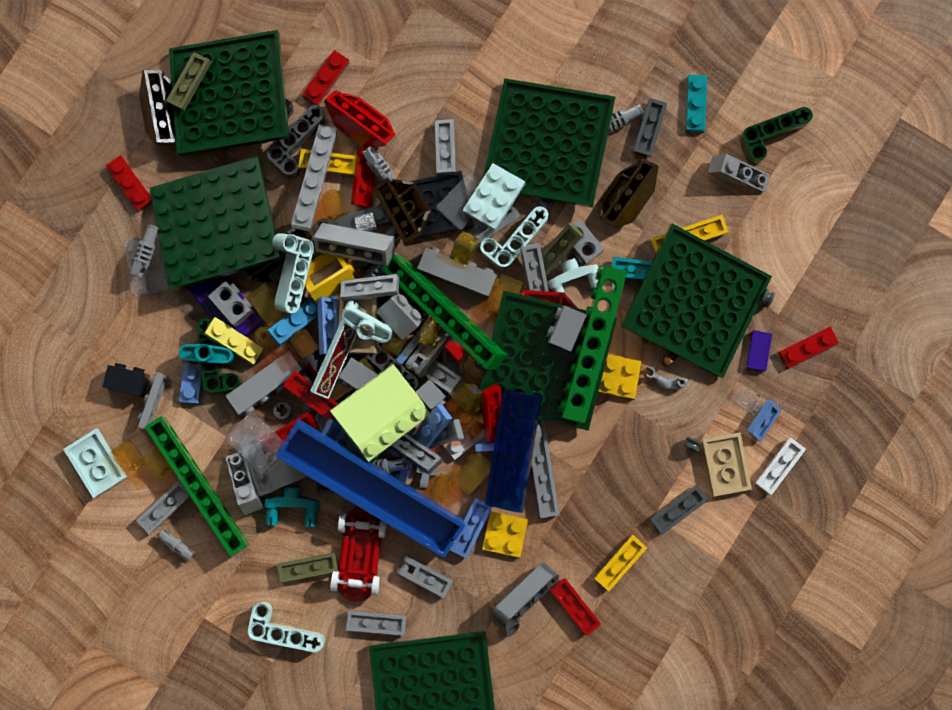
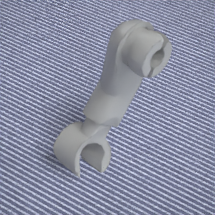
M653 367L646 368L651 371V376L644 374L646 379H654L655 383L666 390L683 389L687 384L686 379L683 377L665 378L661 374L658 375Z

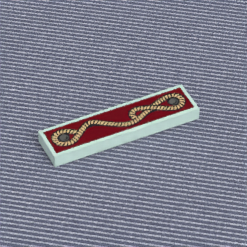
M343 320L340 322L310 392L327 399L330 397L357 335V331Z

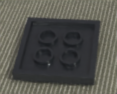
M462 171L456 172L455 175L433 176L409 181L414 182L418 186L432 211L422 234L417 238L473 227L472 218L463 213L468 199Z

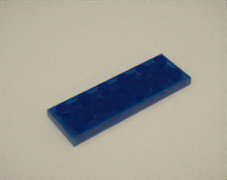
M503 389L484 505L523 513L542 396Z

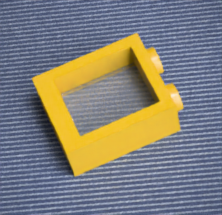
M322 253L311 260L305 286L316 304L317 298H328L340 291L341 281L355 279L352 274L355 270L350 262L346 263L348 261L347 258Z

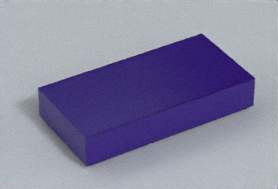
M752 331L746 368L766 371L772 333Z

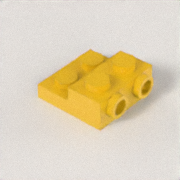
M608 354L598 393L635 399L641 361Z

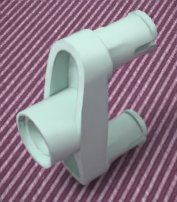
M576 258L560 263L563 273L547 282L552 292H564L562 286L564 282L585 275V277H588L591 288L596 287L598 282L595 279L598 265L579 267Z
M349 300L342 312L343 321L356 330L358 337L363 340L373 339L382 343L388 342L391 339L392 330L385 321H378L358 310V303L355 302L353 304L354 301ZM362 326H368L371 329H364Z

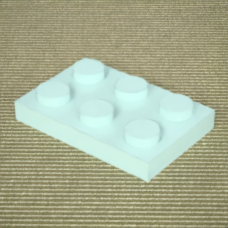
M492 164L464 207L463 213L496 231L525 186V181Z
M98 428L63 449L93 498L100 496L128 478Z

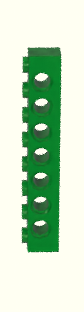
M393 254L388 265H384L381 268L387 275L397 274L399 286L485 369L496 370L506 358L507 354L405 257Z
M602 265L597 270L595 279L598 282L596 287L592 288L590 298L593 299L592 304L587 307L585 313L587 322L586 325H582L580 336L582 337L581 344L576 346L574 353L577 356L576 362L571 364L569 374H572L571 380L566 382L564 393H567L565 401H561L559 412H561L563 418L586 423L626 279L627 271L606 265ZM606 281L612 283V289L609 292L603 290V284ZM601 300L607 302V308L604 311H600L597 307ZM596 319H600L602 322V326L598 330H594L592 327V323ZM595 338L597 341L596 347L589 349L587 347L588 340ZM586 357H590L592 360L589 367L582 366V360ZM580 376L586 377V384L583 386H578L576 383ZM575 395L581 396V402L577 405L571 403V399Z
M160 416L146 425V430L230 557L237 555L250 546V543L167 418Z

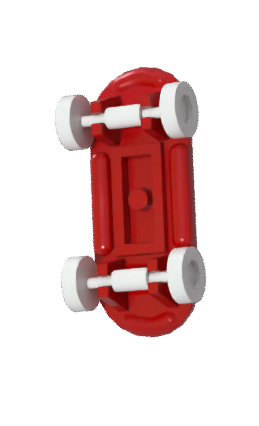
M360 507L354 508L348 515L340 513L338 533H343L338 571H333L330 586V591H337L338 589L341 596L351 602H362L370 596H378L380 577L377 576L381 538H385L387 523Z

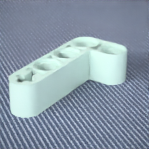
M540 206L534 208L503 247L491 238L484 239L480 246L482 256L500 270L510 268L521 254L520 248L514 250L510 244L518 242L521 247L529 245L548 220L546 208ZM536 214H543V218H540L535 225L533 222L536 220ZM525 227H529L533 233L525 235L522 230ZM487 244H491L494 247V250L490 253L483 249ZM501 256H506L509 262L507 264H500L498 259Z
M279 233L273 238V247L286 253L274 305L280 312L295 313L300 306L314 246L308 239L292 234Z
M260 602L253 607L248 627V635L251 639L310 652H318L324 647L325 637L319 632L270 623L272 606L268 602ZM259 606H264L267 609L265 616L259 615ZM255 625L262 627V635L258 636L254 633ZM275 629L281 631V639H275L273 637V631ZM292 634H299L301 642L294 643L292 641ZM306 635H308L307 640H313L316 637L317 641L320 642V644L314 647L313 642H307L306 645H304L306 641Z

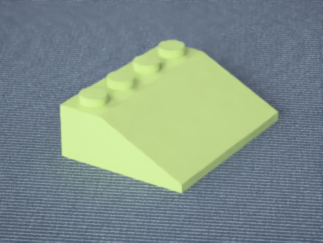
M393 364L330 410L359 454L368 462L430 414L422 400Z

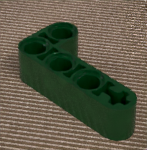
M801 107L747 127L739 139L747 161L752 165L761 163L767 155L764 142L806 127L812 120V111L807 107ZM799 116L805 118V120H804L803 118H801V119H798V120L795 122V120H796ZM781 121H786L789 127H783ZM763 128H769L771 130V134H766L763 131ZM746 134H751L754 140H748ZM753 151H758L761 158L754 157Z
M208 318L201 319L197 324L198 344L212 342L214 346L220 347L218 343L203 334L205 332L204 328L212 320ZM203 349L201 351V357H208L209 352ZM201 363L203 387L207 392L212 394L228 393L243 384L240 376L234 373L222 374V364H216L215 368L209 371L207 369L208 363ZM235 377L237 380L236 385L229 387V379ZM212 380H216L218 385L215 389L211 390L209 383Z

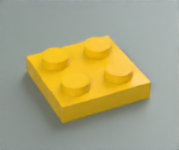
M490 511L482 550L521 557L528 519Z

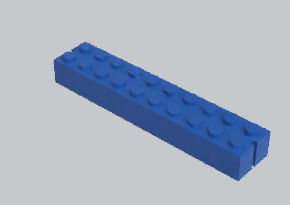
M297 419L288 433V437L285 438L275 457L443 558H445L453 546V539L456 540L466 526L463 518Z

